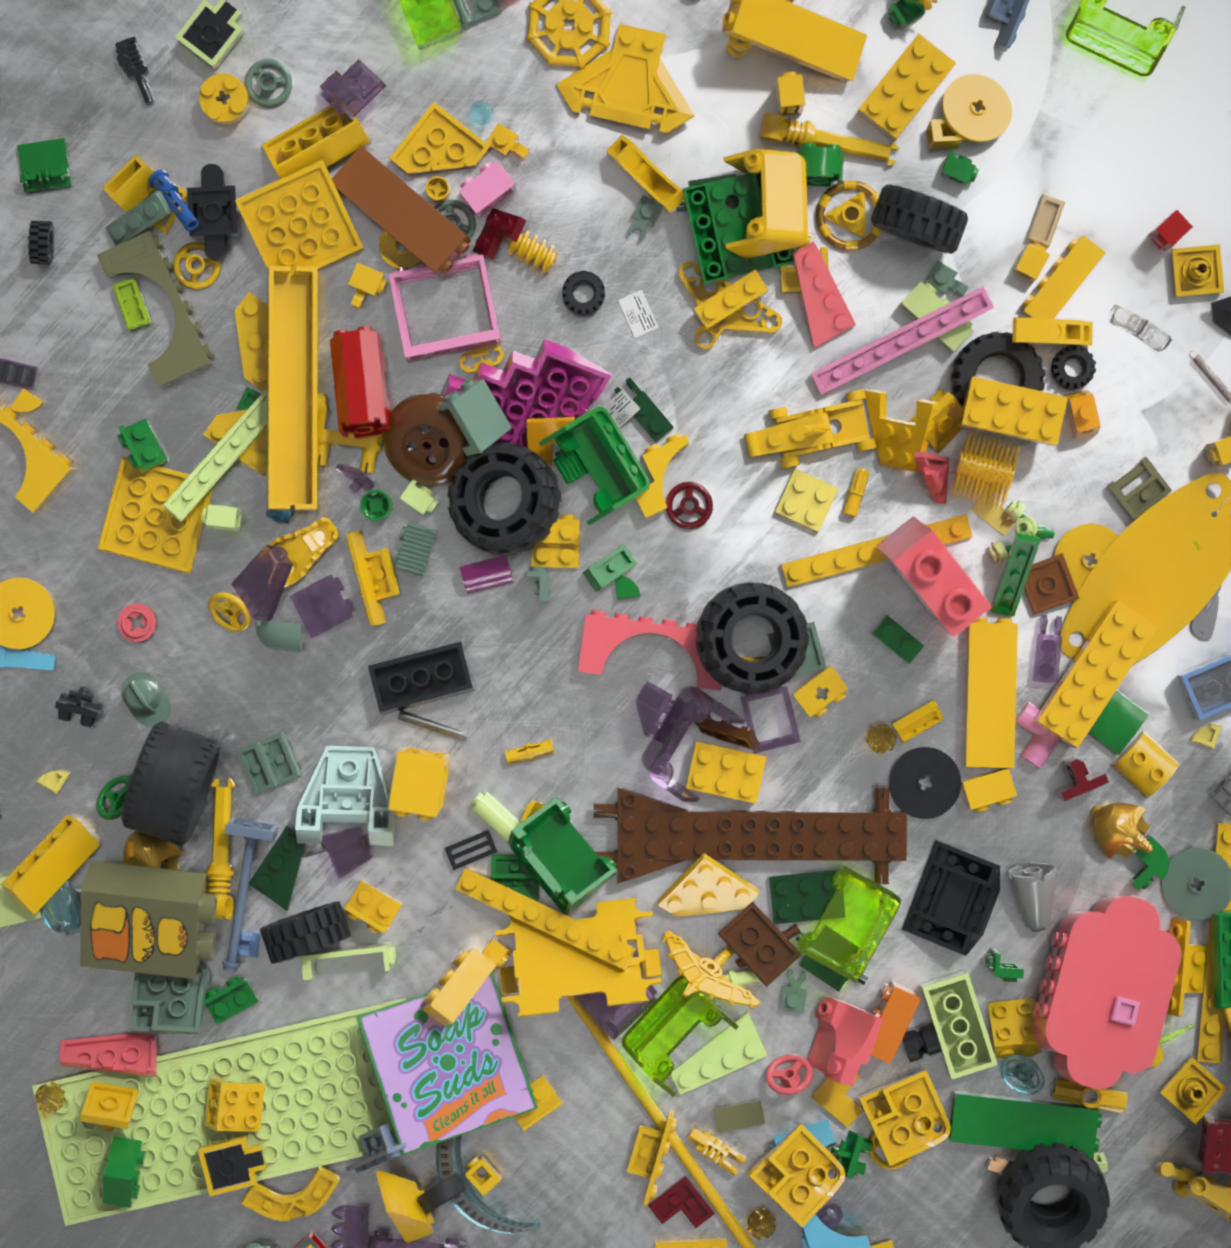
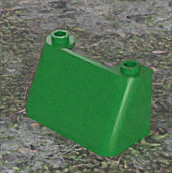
M556 797L512 829L508 844L517 858L561 912L569 915L616 875L617 870L616 864L610 857L605 858L602 855L598 857L571 824L569 815L571 810L564 801L560 802Z

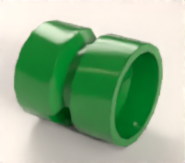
M370 490L360 500V509L366 518L372 521H382L391 515L393 502L387 493L381 490Z

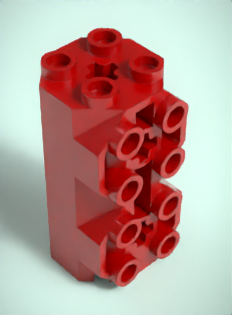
M361 326L354 331L337 330L333 332V338L330 339L338 430L343 437H349L348 433L354 434V438L358 439L380 436L384 430H390L389 419L391 414L390 401L386 394L385 376L387 375L385 355L382 352L381 338L377 332L371 331L369 326Z

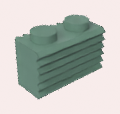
M409 522L407 527L402 526L399 540L403 541L400 550H395L392 563L396 564L395 569L424 577L437 531Z

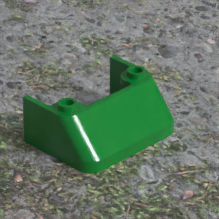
M596 407L538 442L540 446H543L555 439L557 446L563 451L571 452L575 449L600 490L593 496L594 507L598 510L599 514L586 521L588 525L615 511L647 491L650 487L647 474L610 413L603 407Z

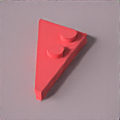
M915 452V460L936 503L947 504L950 458L925 452Z

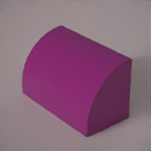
M504 555L460 567L468 595L514 583L508 558Z

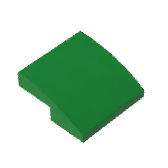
M1116 690L1089 733L1120 755L1145 722L1149 713Z
M491 855L492 881L539 902V883L516 855Z

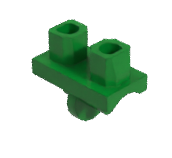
M849 1130L847 1139L841 1140L839 1147H832L831 1152L837 1154L836 1159L843 1166L845 1177L853 1179L854 1175L863 1176L865 1174L866 1163L858 1159L861 1152L866 1154L871 1152L873 1142L856 1131Z

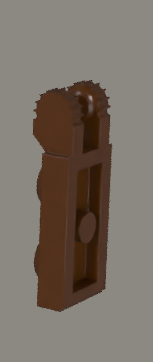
M698 713L695 716L694 723L703 734L705 733L716 739L751 750H756L760 743L754 731L748 727L742 726L739 728L726 720H721L720 722L713 720L710 714Z

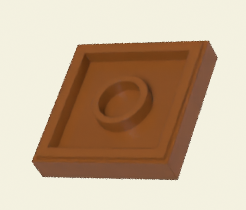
M1063 553L1032 565L1024 589L1034 615L1080 598Z

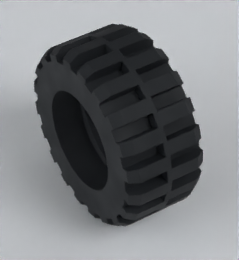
M887 184L881 189L871 216V222L878 229L898 238L936 251L952 254L959 247L968 223V215L958 207L935 197L901 186Z
M997 331L983 334L969 342L959 352L957 359H955L953 372L951 373L952 392L963 407L970 377H975L979 365L985 359L992 356H1003L1015 363L1020 373L1019 387L1044 391L1045 369L1042 368L1041 363L1043 361L1041 356L1036 354V349L1032 344L1013 342V333H999Z

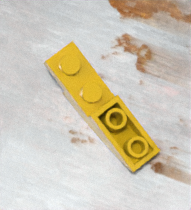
M1013 318V342L1092 346L1093 322L1069 319Z

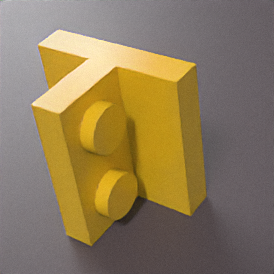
M941 389L929 400L939 402V408L933 414L932 421H934V426L928 432L926 439L927 443L938 454L964 428V426L959 425L963 407L951 393H945ZM916 414L908 422L916 423Z

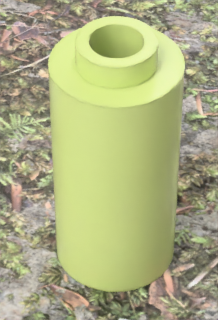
M479 793L471 802L474 806L471 810L506 842L509 840L511 830L521 824L489 793L485 795Z

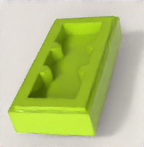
M136 277L112 285L128 331L152 323Z

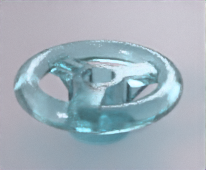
M1010 1055L1002 1061L1000 1066L1001 1075L1012 1089L1027 1095L1036 1094L1043 1089L1045 1078L1035 1061L1021 1055ZM1012 1062H1019L1016 1067H1008ZM1034 1074H1036L1037 1076L1036 1086L1033 1084L1032 1080ZM1010 1076L1017 1077L1026 1087L1016 1083Z

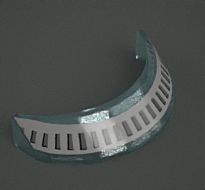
M462 1135L437 1143L436 1166L440 1182L458 1173L467 1188L464 1192L450 1200L463 1216L485 1229L499 1233L520 1234L540 1228L541 1221L539 1218L529 1223L512 1220L510 1217L502 1216L489 1208L476 1195L466 1178L462 1165Z

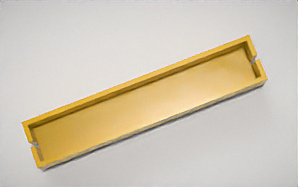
M269 266L267 268L266 510H289L290 506H293V510L315 511L317 509L318 267L296 266L293 274H289L291 266Z

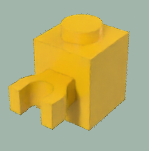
M357 262L348 283L350 287L356 289L351 305L361 309L366 294L375 298L378 293L382 294L387 284V281L384 280V273Z

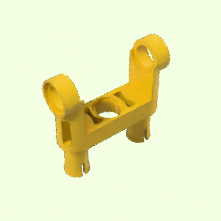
M318 393L317 465H319L320 459V465L327 466L329 445H332V443L360 447V450H363L359 471L366 472L367 463H369L367 472L374 474L376 455L381 450L383 434L358 439L354 438L352 433H348L349 437H343L339 431L326 429L329 406L327 405L328 394Z

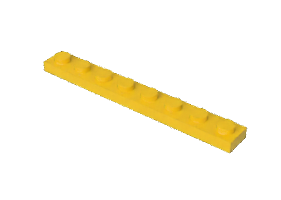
M967 514L926 525L933 530L943 545L973 537ZM889 535L783 563L781 567L786 585L790 587L886 561L876 545Z
M467 868L464 869L455 888L459 892L623 970H626L636 949Z

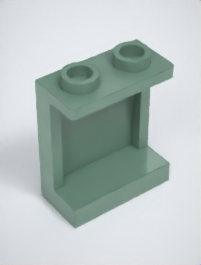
M473 379L466 380L460 385L461 389L459 391H453L444 397L445 402L439 406L441 411L450 410L466 437L468 444L462 448L466 456L483 452L512 428L484 379L473 381Z

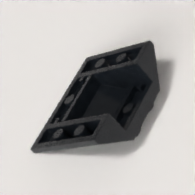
M936 840L902 930L966 956L983 936L999 895L1000 865Z

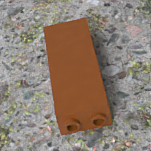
M361 145L332 178L336 189L439 277L442 274H447L454 266L453 262L459 255H464L469 249L471 240L465 233Z

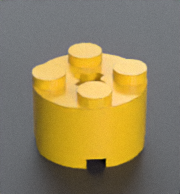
M221 73L213 75L203 82L199 92V103L203 112L213 122L223 126H230L244 118L250 107V97L246 87L238 78L230 74ZM223 95L230 97L225 105L219 101Z

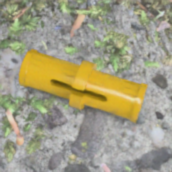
M551 738L533 744L528 742L525 743V746L505 750L508 765L526 760L534 761V758L555 753Z

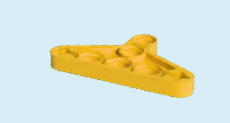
M692 261L684 262L678 271L682 283L697 306L731 285L725 280L716 281V289L709 292L704 289L703 279L701 278L699 286H696L694 282L697 279L693 276H690L688 279L685 278V272L683 271L684 268L688 269L692 266L694 267L693 272L698 276L700 275V266ZM755 300L752 303L758 308L756 315L748 316L745 314L744 308L740 309L726 318L722 324H717L707 330L713 338L712 342L708 345H703L699 341L700 333L706 331L701 324L696 332L695 342L701 349L712 348L724 329L774 333L781 328L782 317L775 310ZM762 309L767 311L764 316L771 318L773 315L776 317L777 327L772 326L768 328L766 326L768 322L762 318L760 323L755 321L760 316Z

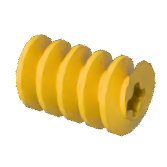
M528 230L522 235L520 234L517 242L510 240L508 243V254L512 255L517 251V260L526 256L525 264L528 265L534 261L533 269L536 270L542 266L541 273L543 275L552 268L560 251L556 254L553 253L554 245L546 249L545 240L537 244V235L532 239H528L530 232Z

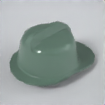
M137 672L130 675L124 681L121 691L122 698L140 724L153 727L155 724L161 721L164 722L168 718L170 703L157 681L151 675Z

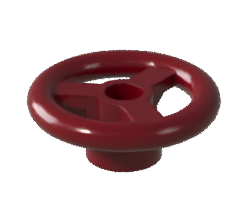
M688 481L676 485L671 489L666 498V513L669 519L676 526L683 529H695L704 525L709 520L713 511L711 494L703 485L696 482ZM685 489V497L681 500L680 507L673 511L674 497ZM693 489L699 491L704 496L706 510L699 507L698 499L693 496ZM692 501L694 508L691 510L686 509L685 502ZM683 513L687 515L696 513L702 516L694 522H685L678 518Z

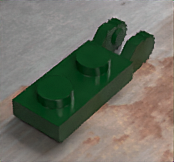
M629 377L625 381L629 388L637 394L632 400L640 407V410L633 417L656 443L674 426L647 394L641 391ZM619 387L614 389L616 394H618L622 390Z

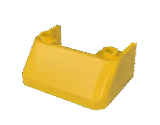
M752 149L723 157V162L743 173H761L762 217L750 221L746 229V239L726 244V249L745 259L803 245L808 237L805 159L795 152Z

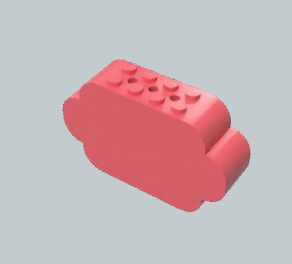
M1106 896L1094 905L1092 911H1074L1066 915L1060 922L1057 932L1052 936V953L1046 959L1045 969L1047 972L1045 979H1042L1040 982L1039 993L1041 994L1039 1002L1035 1003L1032 1013L1035 1016L1033 1033L1035 1040L1042 1048L1054 1052L1053 1061L1055 1069L1066 1081L1090 1088L1105 1089L1118 1081L1122 1071L1128 1073L1144 1071L1155 1059L1181 960V949L1177 940L1170 933L1159 930V914L1155 907L1145 900L1131 896ZM1115 996L1140 1002L1135 1026L1109 1020Z

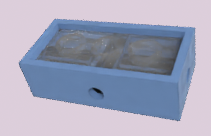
M1231 652L1177 675L1196 720H1203L1231 708Z

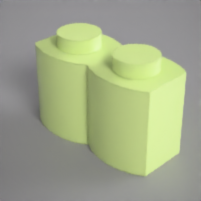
M209 504L208 509L204 508L202 523H206V528L239 532L242 509Z

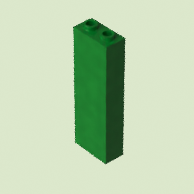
M953 1090L950 1116L951 1131L948 1139L950 1142L1019 1150L1025 1149L1028 1151L1034 1149V1145L1044 1143L1045 1146L1052 1145L1053 1142L1066 1144L1067 1148L1074 1146L1084 1151L1089 1158H1094V1152L1099 1150V1137H1096L1097 1128H1101L1102 1114H1099L1098 1108H1088L1084 1105Z

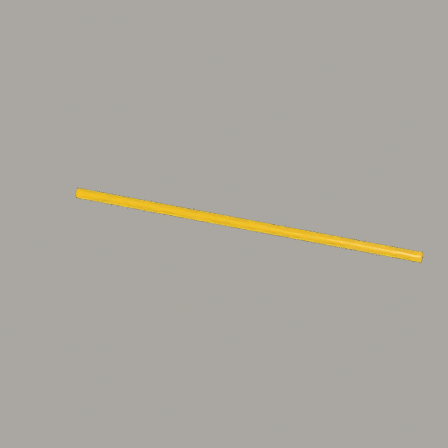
M579 995L567 996L566 998L654 1124L660 1131H663L666 1118ZM675 1131L673 1134L669 1133L667 1141L670 1142L671 1148L742 1248H756Z

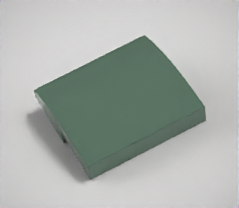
M284 731L236 751L254 795L302 776Z

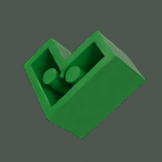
M114 1136L103 1174V1203L131 1208L133 1199H138L140 1185L138 1184L141 1171H138L139 1165H144L146 1151H142V1141Z

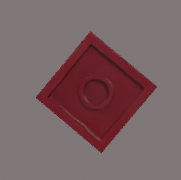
M1070 757L1063 761L1072 783L1055 789L1058 799L1067 801L1109 783L1106 774L1100 771L1088 775L1089 772L1084 761L1081 762L1075 757Z

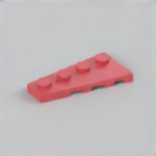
M811 242L793 252L792 255L801 288L807 325L810 330L811 344L815 348L855 326L856 323L816 244Z

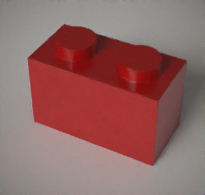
M1176 209L1148 235L1151 237L1150 242L1158 250L1162 248L1165 252L1173 247L1193 226Z

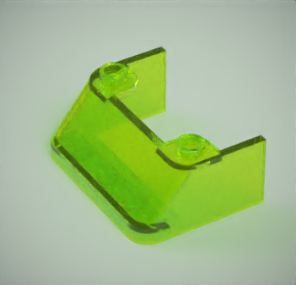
M1081 0L1067 28V40L1094 55L1142 77L1150 76L1154 72L1177 32L1186 6L1182 5L1173 22L1157 17L1152 19L1148 27L1104 7L1107 0Z
M684 976L676 978L622 1038V1046L653 1082L673 1097L677 1093L665 1081L674 1070V1061L669 1056L696 1026L702 1022L708 1027H713L723 1019L735 1030L739 1027L721 1006L713 999H709V995L696 991L684 997L683 992L689 984Z

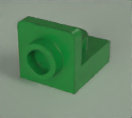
M903 0L895 4L893 3L888 8L890 21L894 26L898 25L900 29H903L926 13V11L921 10L918 6L906 5Z

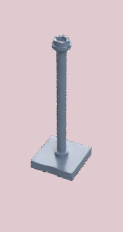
M234 817L226 824L225 834L243 836L246 842L227 960H222L223 970L237 972L238 967H240V962L237 961L255 841H258V839L273 841L278 835L280 825Z

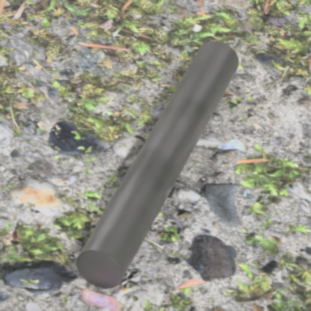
M401 710L398 715V720L463 741L467 740L469 732Z

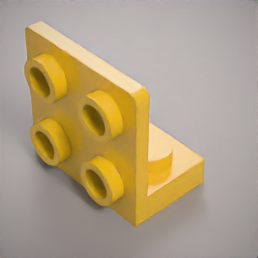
M361 880L344 906V909L347 910V916L355 921H359V919L368 923L366 926L368 929L379 934L380 931L383 933L387 931L403 904Z
M209 1078L204 1126L215 1131H260L265 1085L263 1083L226 1082L219 1078Z

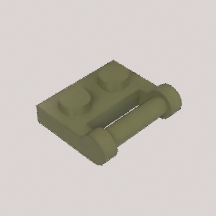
M1147 457L1142 458L1139 461L1140 464L1116 482L1112 481L1107 485L1110 492L1116 497L1132 520L1136 519L1172 491ZM1145 471L1149 473L1150 477L1128 494L1124 495L1121 489Z

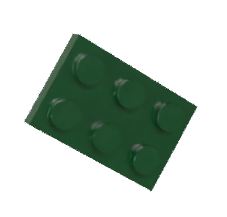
M841 869L769 876L774 925L845 917Z

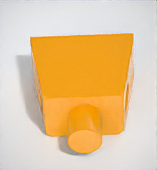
M1084 390L1063 395L1068 397L1066 409L1073 439L1098 434L1101 424L1093 393Z

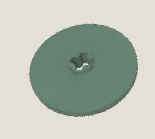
M1191 848L1178 853L1169 861L1168 872L1162 880V891L1166 902L1176 913L1192 920L1212 918V913L1223 911L1231 901V868L1229 864L1219 854L1204 848ZM1195 877H1198L1199 881H1204L1205 885L1201 886V891H1198L1197 887H1192Z

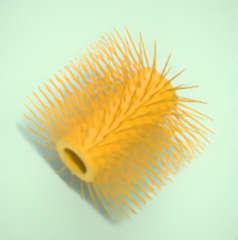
M970 430L967 433L968 436L965 439L964 448H962L959 456L955 481L952 487L953 492L951 494L956 491V486H958L956 497L962 489V499L967 488L966 495L968 496L966 498L970 496L971 491L973 492L971 501L977 493L976 503L979 502L978 499L981 496L982 500L987 495V503L985 505L989 504V500L993 498L990 504H997L1001 501L1002 504L1000 506L1005 504L1004 501L1007 500L1008 488H1010L1016 469L1015 462L1018 460L1017 454H1019L1018 451L1020 450L1018 448L1020 446L1015 448L1013 447L1014 443L1010 449L1008 446H1010L1009 443L1011 442L1008 441L1005 451H1003L1005 441L999 445L1000 439L997 440V444L994 447L995 436L992 438L993 441L989 443L991 438L989 437L986 440L987 443L984 444L986 434L982 436V441H979L981 432L978 433L979 436L976 438L975 443L974 437H976V432L970 440Z

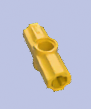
M1056 1078L1053 1086L1052 1099L1123 1114L1126 1109L1127 1092L1107 1088H1090ZM1087 1091H1095V1098L1092 1101L1084 1100V1095Z

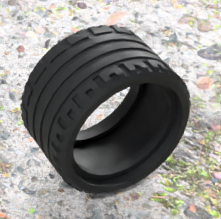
M162 721L155 724L145 740L127 789L121 814V821L124 827L137 830V832L143 834L147 833L149 836L158 837L161 840L170 841L179 846L188 843L199 821L216 772L221 750L218 740L205 737V735L199 733L195 734L187 729L183 730L181 727L172 726Z

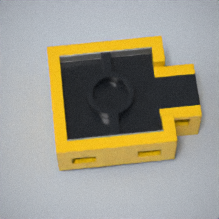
M247 1135L208 1144L198 1149L209 1196L256 1185L258 1183L256 1171L264 1170L268 1166L262 1143L249 1146Z

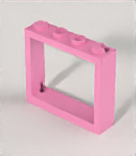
M467 254L464 256V259L455 260L453 262L454 266L447 274H442L444 276L478 268L480 272L491 330L411 346L399 285L439 276L423 263L417 265L415 269L408 270V268L403 267L389 274L404 355L407 362L501 343L483 255Z

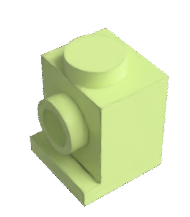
M412 480L400 499L423 515L427 512L431 514L439 503L431 497L434 492L422 485L418 488L416 486L417 481Z

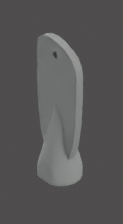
M1222 585L1206 606L1192 620L1191 630L1200 639L1209 640L1212 638L1218 613V593Z

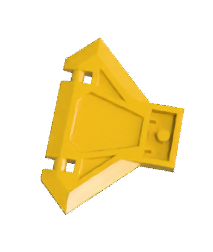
M619 24L612 50L556 84L572 112L581 114L582 107L591 109L590 116L636 127L650 129L652 123L661 124L659 132L669 133L695 117L661 61L667 37L664 33ZM586 92L594 94V98H586ZM655 109L664 110L663 115L656 114Z

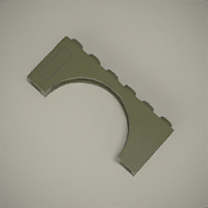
M147 231L98 254L97 257L109 279L122 275L147 277L158 283L168 294L175 312V329L171 342L162 355L147 364L157 386L162 388L213 364L210 358L214 357L209 344L204 345L200 337L204 335L198 322L194 323L190 314L194 312L189 301H184L180 294L184 290L179 279H173L170 272L173 270V266L168 256L163 257L160 249L163 248V244L159 236H154L152 232Z

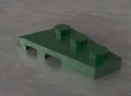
M289 824L286 826L249 881L250 886L286 911L290 908L297 875L307 843H297L294 827Z

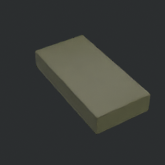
M761 1100L713 1108L718 1133L765 1124Z

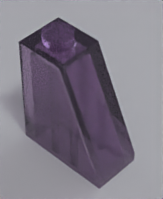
M265 545L231 583L256 620L270 621L273 618L293 564L288 558V553L281 546Z

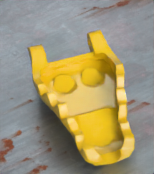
M320 518L308 527L276 538L250 562L254 567L265 562L279 581L270 588L276 594L303 578L324 550L338 539L339 532L328 518Z

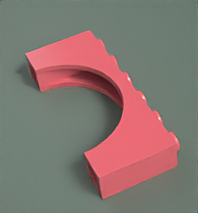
M591 610V615H585L578 672L602 675L603 667L609 654L619 643L637 634L657 633L674 639L687 650L696 668L698 688L721 691L722 685L714 680L705 670L697 652L695 642L697 624L686 623V627L676 626L677 621L662 620V624L652 623L653 618L640 616L638 621L629 620V615L615 613V617L612 618L605 617V612Z

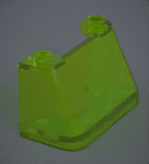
M843 866L841 870L836 872L833 878L834 888L836 889L835 894L815 930L801 935L797 951L856 983L863 975L900 907L901 898L889 889Z

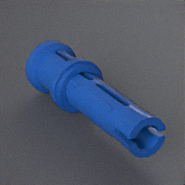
M157 170L151 174L148 179L150 187L155 188L157 192H162L171 210L183 224L186 231L196 229L199 221L179 196V189L176 184L171 183L168 173L165 170ZM178 206H180V208H181L182 211L184 212L183 214H182L181 211L178 209Z

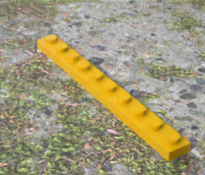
M1217 822L1214 852L1224 858L1231 868V824ZM1231 901L1223 911L1231 910ZM1209 918L1196 1061L1221 1064L1225 1016L1223 1014L1224 1009L1214 1008L1212 918Z

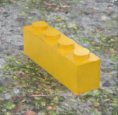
M1084 235L1079 239L1074 237L1066 247L1069 250L1064 258L1059 256L1051 266L1054 269L1049 277L1044 275L1037 284L1038 292L1034 296L1030 294L1022 303V306L1025 308L1021 313L1027 318L1054 319L1106 252Z

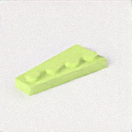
M748 1011L670 1072L680 1095L767 1056Z

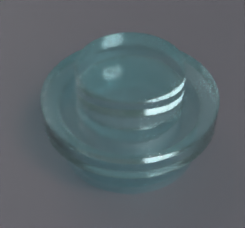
M477 101L470 107V118L478 125H485L493 118V108L486 101Z

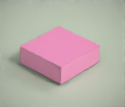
M1115 996L1109 1020L1135 1026L1140 1002Z

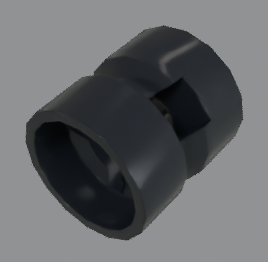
M933 1023L920 1026L919 1031L910 1029L905 1032L902 1041L909 1062L923 1059L924 1054L932 1056L942 1053Z

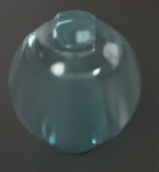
M68 880L42 906L43 919L49 928L58 933L65 932L66 936L80 932L81 890L69 886Z

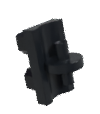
M81 685L79 691L70 690L69 695L61 693L59 700L56 701L55 708L58 709L59 720L71 721L73 713L81 715L80 724L91 728L101 713L103 704L93 701L94 696L86 694L87 687Z

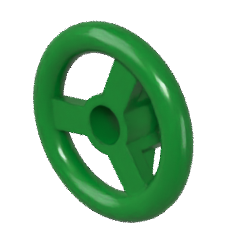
M125 776L113 778L102 788L96 802V809L101 818L113 820L121 816L130 778ZM120 783L126 784V786H124L119 791H110L114 786ZM105 797L111 803L109 813L105 812L103 807Z

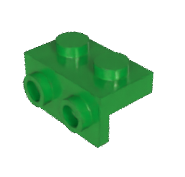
M990 948V954H986L985 966L994 977H1000L1004 982H1017V978H1024V968L1016 963H1000V952L996 948Z

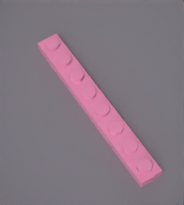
M982 286L812 372L811 375L822 395L995 307L985 287Z

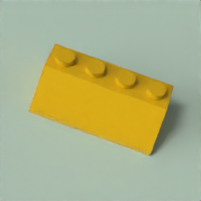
M343 97L263 143L262 147L278 176L282 178L322 159L326 167L356 151L360 145L364 147L370 143V140L346 98Z

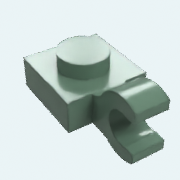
M938 260L924 281L944 294L949 288L960 296H964L969 288L964 283L955 280L958 272Z

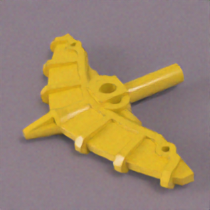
M669 930L662 936V941L667 943L670 951L668 954L669 959H673L679 969L677 971L678 975H683L689 983L683 992L684 997L699 991L709 995L711 1000L714 997L727 1001L730 1006L734 1003L749 1006V1009L753 1010V1007L760 1005V1001L749 990L729 982L730 980L722 975L721 966L734 954L728 946L714 960L708 958L701 959L697 954L691 952L687 943L680 936H676Z

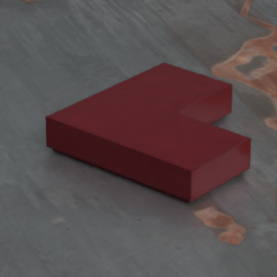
M686 1175L648 1203V1207L662 1224L680 1210L683 1211L695 1228L715 1214Z

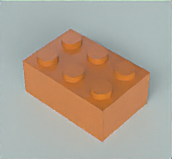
M893 981L890 982L889 986L884 985L880 994L882 1001L879 1008L875 1006L871 1013L883 1018L871 1056L891 1064L921 1000L918 993Z

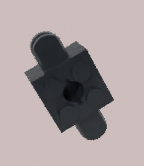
M207 164L200 173L201 187L187 188L188 208L199 221L197 228L189 231V236L192 239H204V252L206 256L213 261H221L228 254L227 237H241L240 210L235 202V199L239 198V190L235 185L225 186L224 172L218 165Z

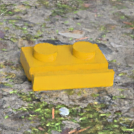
M543 1074L530 1083L538 1109L514 1117L523 1131L563 1104Z

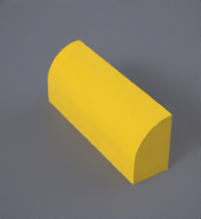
M66 815L1 885L23 908L35 915L100 844L78 819Z

